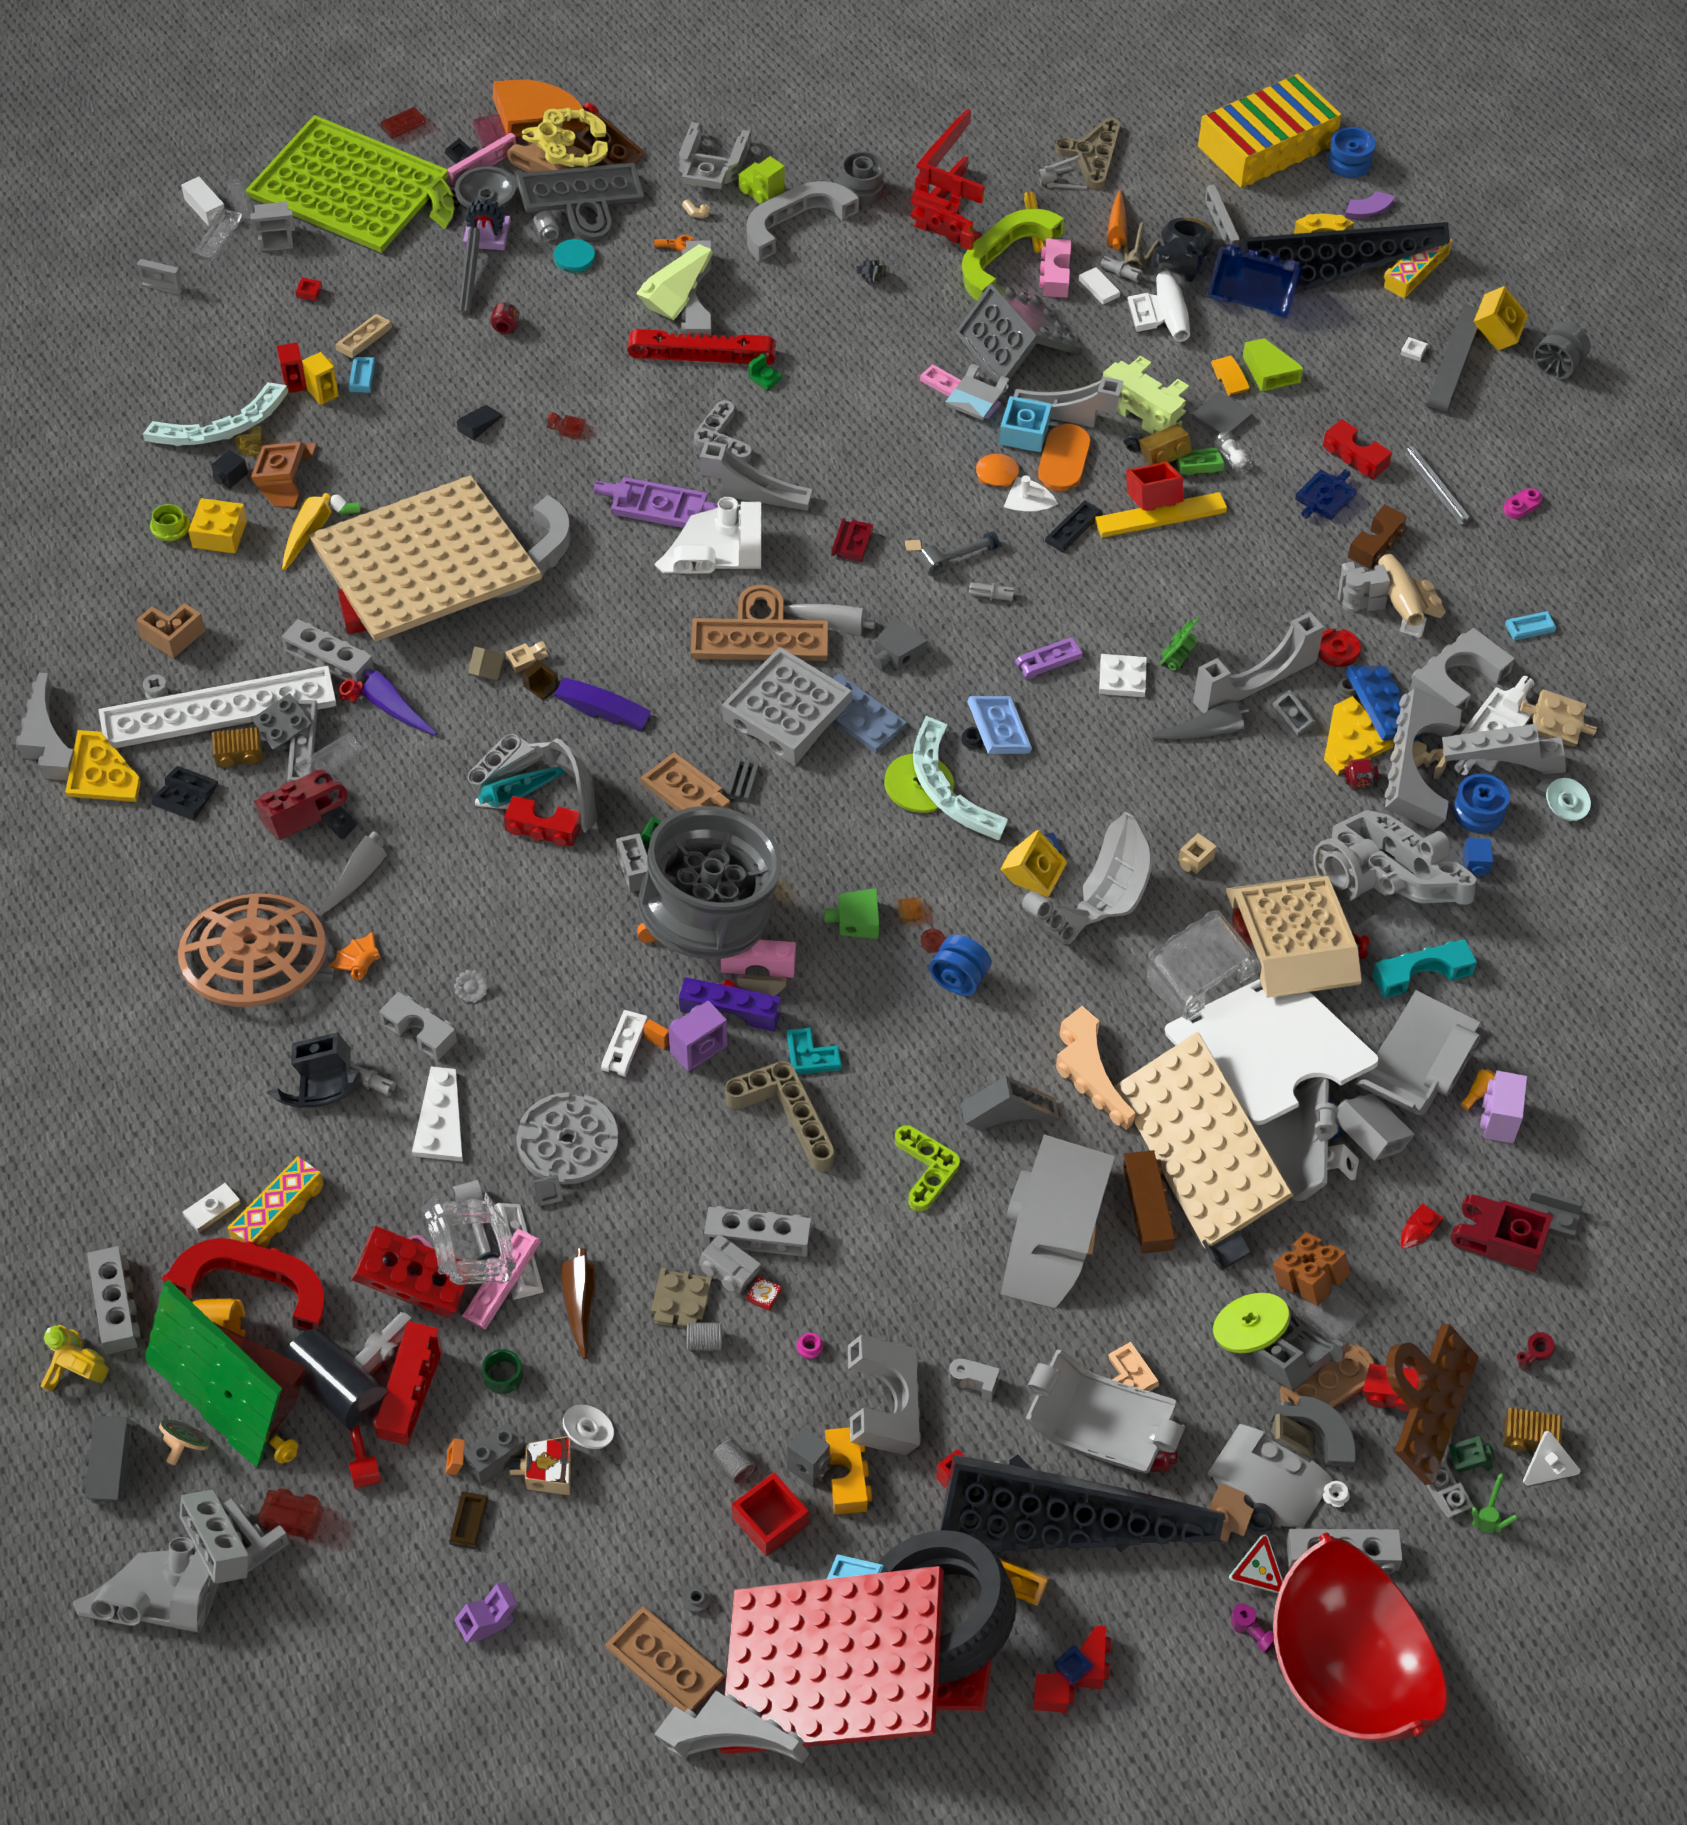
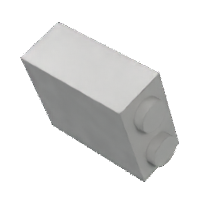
M1373 1093L1365 1096L1360 1095L1351 1100L1346 1099L1338 1106V1115L1335 1117V1122L1374 1161L1402 1152L1415 1135Z

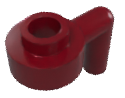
M1537 1332L1530 1336L1527 1343L1529 1352L1527 1354L1525 1352L1517 1354L1518 1367L1525 1371L1535 1360L1543 1361L1549 1359L1555 1351L1553 1338L1544 1332ZM1539 1345L1546 1346V1350L1543 1352H1539L1536 1348Z

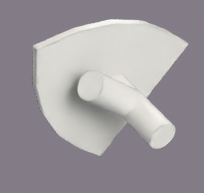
M1023 476L1022 478L1017 477L1015 479L1004 508L1023 512H1036L1058 505V502L1045 487L1031 481L1029 476Z

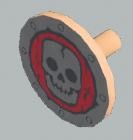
M165 1419L159 1425V1429L164 1434V1442L171 1448L166 1460L171 1465L177 1464L185 1446L196 1450H205L210 1445V1440L206 1435L183 1422Z

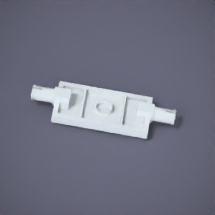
M1523 676L1515 688L1503 691L1496 687L1461 734L1527 725L1532 718V714L1520 711V706L1523 701L1528 703L1526 695L1533 688L1534 681L1530 678L1525 684L1528 677ZM1463 759L1455 765V770L1460 773L1464 768L1461 774L1467 775L1472 766L1476 764L1492 772L1499 761Z

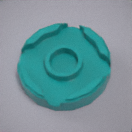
M578 239L566 240L560 243L555 248L553 254L555 265L563 271L564 269L569 270L570 273L583 272L589 269L595 260L593 247L588 242Z

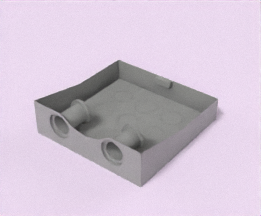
M779 647L722 704L723 721L743 734H749L760 739L776 755L796 766L822 732L852 702V690Z

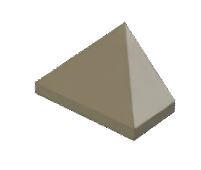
M739 974L737 984L744 990L776 996L786 987L788 977Z
M1280 1413L1276 1414L1271 1429L1274 1437L1306 1457H1314L1313 1432Z

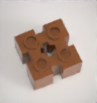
M1307 1232L1293 1244V1252H1285L1273 1263L1277 1284L1293 1294L1299 1290L1303 1299L1316 1306H1319L1331 1294L1330 1286L1332 1284L1338 1287L1351 1274L1345 1251L1331 1244L1323 1247L1321 1239Z

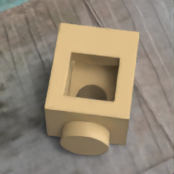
M1197 833L1180 849L1178 859L1180 866L1187 872L1192 870L1197 874L1210 861L1214 860L1216 845Z

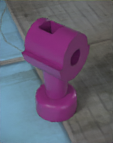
M1243 1603L1237 1604L1233 1608L1230 1619L1234 1631L1237 1633L1248 1632L1259 1641L1257 1644L1258 1649L1266 1654L1275 1646L1274 1632L1269 1631L1266 1633L1255 1621L1256 1611L1253 1606L1250 1608Z

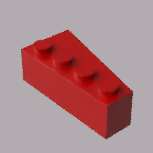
M407 1321L386 1388L388 1391L382 1397L380 1411L376 1412L373 1419V1428H375L377 1438L404 1445L409 1444L443 1353L438 1328Z

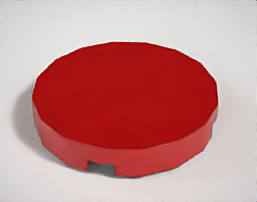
M1336 628L1326 630L1322 634L1318 657L1326 664L1335 667L1351 665L1359 658L1361 651L1360 640L1348 630L1336 631Z

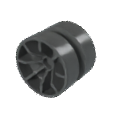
M858 151L846 156L842 162L841 185L859 197L860 206L874 204L882 198L884 193V162L881 157L868 151Z
M1570 322L1557 323L1534 349V362L1541 372L1558 380L1566 379L1589 354L1591 348L1590 340L1579 326Z

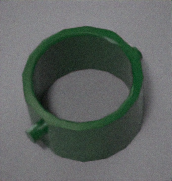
M497 1349L489 1353L482 1363V1374L486 1387L498 1394H508L514 1390L516 1391L523 1379L522 1364L519 1356L507 1349ZM498 1362H510L518 1368L516 1375L505 1382L494 1381L488 1377L487 1373Z

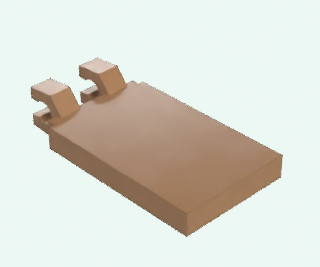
M675 752L640 778L641 783L677 812L698 806H715L731 809L728 807L730 800L722 795V787Z

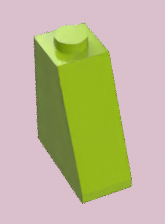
M1263 338L1245 342L1243 358L1261 392L1301 383L1303 367L1268 340Z

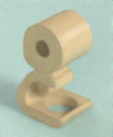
M1413 741L1412 753L1416 768L1423 763L1426 767H1429L1433 761L1437 760L1439 764L1435 768L1434 779H1439L1447 763L1445 761L1444 749H1434L1427 753L1426 744Z

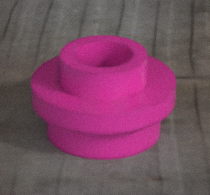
M806 1333L798 1339L797 1351L804 1358H816L823 1351V1341L815 1333ZM807 1344H813L815 1348L807 1349L805 1348V1346Z

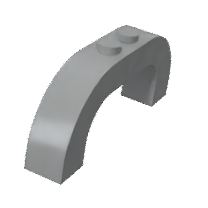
M816 181L799 185L760 204L751 212L747 220V246L751 254L758 261H761L776 253V239L768 232L771 227L805 210L816 207L829 209L841 220H844L858 213L859 197L848 188L833 182Z
M549 495L533 507L534 521L549 532L527 552L541 572V577L550 567L557 565L570 544L568 514L564 507ZM532 583L493 598H501L517 594L526 589Z

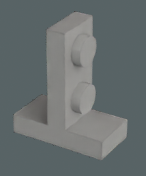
M231 1498L222 1504L227 1516H231L233 1526L249 1546L246 1549H249L251 1554V1565L248 1566L247 1573L289 1544L286 1532L280 1525L264 1536L257 1524L252 1526L247 1520L250 1516L242 1504L237 1506Z

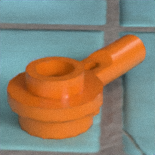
M681 235L677 239H654V247L671 248L682 252V249H686V241H695V239L690 235Z

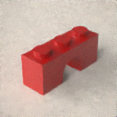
M1343 419L1339 420L1325 432L1323 447L1328 452L1340 457L1346 464L1355 467L1362 475H1366L1373 480L1389 467L1392 452L1376 441L1366 447L1356 445L1358 429Z
M516 796L512 797L504 816L505 831L513 835L530 836L538 841H551L559 846L568 845L573 847L581 828L580 811L558 806L553 816L543 819L536 816V801Z

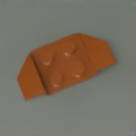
M293 442L262 446L251 478L274 507H296L300 492L293 480L300 460L313 458L317 443Z

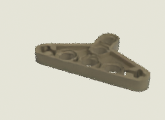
M1107 118L1081 140L1063 137L1056 141L1055 151L1058 155L1071 158L1080 156L1078 163L1087 185L1092 189H1101L1105 186L1120 131V122L1115 118ZM1110 139L1111 142H1104L1103 140ZM1060 146H1068L1069 148L1063 149ZM1080 149H1087L1088 152H1081ZM1105 152L1108 155H1100L1099 153ZM1101 165V166H1104L1105 168L1099 169V168H1096L1095 166Z

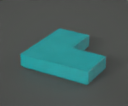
M811 1027L786 1030L790 1062L797 1075L842 1070L839 1045L814 1048Z

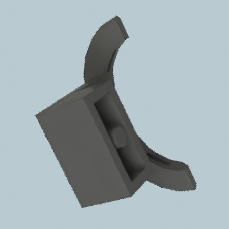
M1288 1306L1290 1322L1287 1328L1291 1333L1284 1339L1279 1338L1271 1345L1254 1351L1252 1354L1259 1370L1293 1391L1328 1361L1340 1362L1345 1357V1341L1335 1339L1333 1344L1322 1340L1305 1327Z

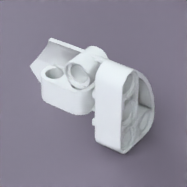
M723 497L718 501V508L691 515L678 538L669 550L655 563V566L662 573H711L715 569H761V502H741V505H738L736 499Z

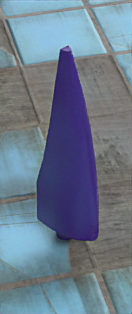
M371 669L365 671L364 676L368 680L363 686L361 694L371 703L405 724L433 735L438 734L412 710L399 691L377 670L375 672Z

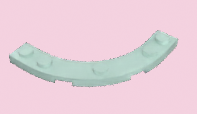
M267 382L258 396L249 405L241 409L242 414L233 418L228 416L213 421V425L200 427L199 424L177 425L152 421L143 433L144 440L182 446L230 439L270 416L287 395V385Z
M926 716L919 730L913 751L914 768L921 786L929 798L955 821L981 834L1000 840L1008 819L976 806L963 796L955 795L950 789V783L938 768L939 743L944 735L947 724Z

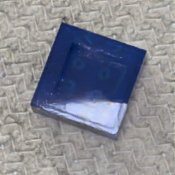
M1075 1645L1053 1662L1054 1668L1071 1686L1093 1669V1664Z

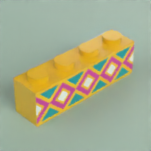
M1450 239L1449 244L1397 260L1396 264L1389 268L1384 275V288L1405 299L1449 255L1452 239Z
M297 1156L227 1227L230 1239L242 1242L251 1241L260 1247L266 1248L270 1239L277 1232L279 1233L285 1229L288 1220L294 1214H299L304 1209L305 1203L312 1196L315 1197L320 1193L323 1187L321 1172Z

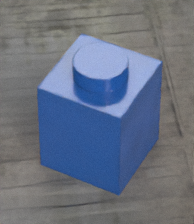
M1466 839L1463 849L1464 867L1474 876L1479 877L1489 875L1493 864L1491 839Z

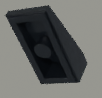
M484 405L458 419L457 430L474 441L498 421L502 414L490 406Z

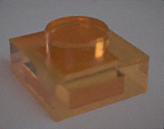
M921 897L897 899L900 923L924 921Z

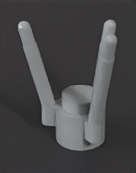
M1075 156L1039 169L1040 184L1046 185L1047 189L1088 190L1087 186L1054 183V181H1057V174L1072 170V167L1057 170L1056 168L1079 160L1080 156Z

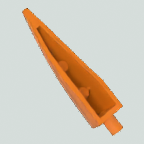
M1121 190L1118 191L1114 200L1108 226L1107 246H1112L1114 250H1119L1121 246H1127L1128 238L1126 208Z

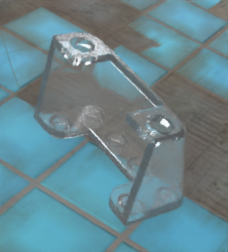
M1219 910L1208 912L1196 923L1190 924L1178 935L1170 937L1160 947L1150 951L1147 961V985L1185 1020H1188L1205 1008L1206 991L1237 970L1238 981L1242 983L1259 971L1260 961ZM1197 1001L1196 1005L1192 1009H1190L1191 1006Z

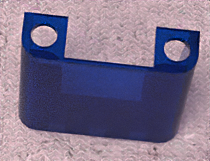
M1232 244L1220 247L1206 297L1267 311L1269 314L1288 318L1304 268L1300 266L1301 262L1290 259L1282 262L1280 261L1281 257L1271 254L1266 258L1260 256L1261 252L1248 249V253L1240 251L1241 247Z

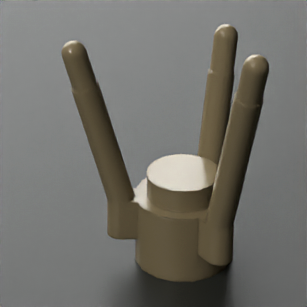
M1143 222L1139 225L1135 249L1129 253L1128 244L1124 246V261L1131 267L1140 270L1146 268L1153 250L1159 244L1158 240L1155 241L1144 258L1143 252L1139 250L1143 233Z

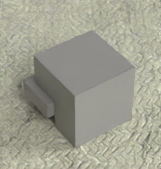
M288 202L254 205L255 213H250L253 234H258L260 251L293 248L292 231H295L292 210L288 208Z

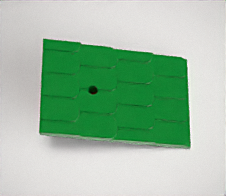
M167 1280L159 1296V1305L154 1318L155 1322L150 1333V1342L145 1354L147 1364L171 1383V1388L201 1412L203 1419L228 1439L227 1443L254 1466L258 1467L262 1461L267 1442L297 1401L306 1367L212 1322L173 1283Z

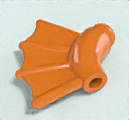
M371 932L364 938L352 939L346 948L337 951L335 960L328 967L352 971L351 977L354 980H362L370 965L381 958L375 945L374 933Z

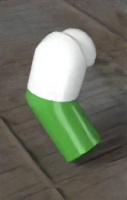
M333 495L331 497L330 505L340 515L360 513L359 502L347 503L340 495Z

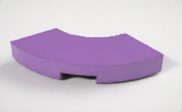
M1375 191L1367 199H1351L1345 218L1368 219L1370 216L1379 213L1383 214L1392 206L1395 196Z

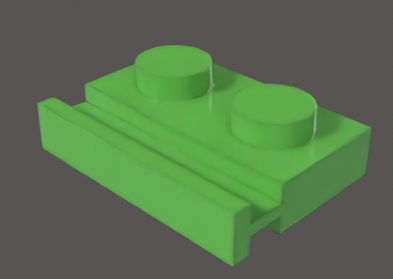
M1218 448L1192 450V453L1176 459L1181 475L1224 471V461L1218 452Z

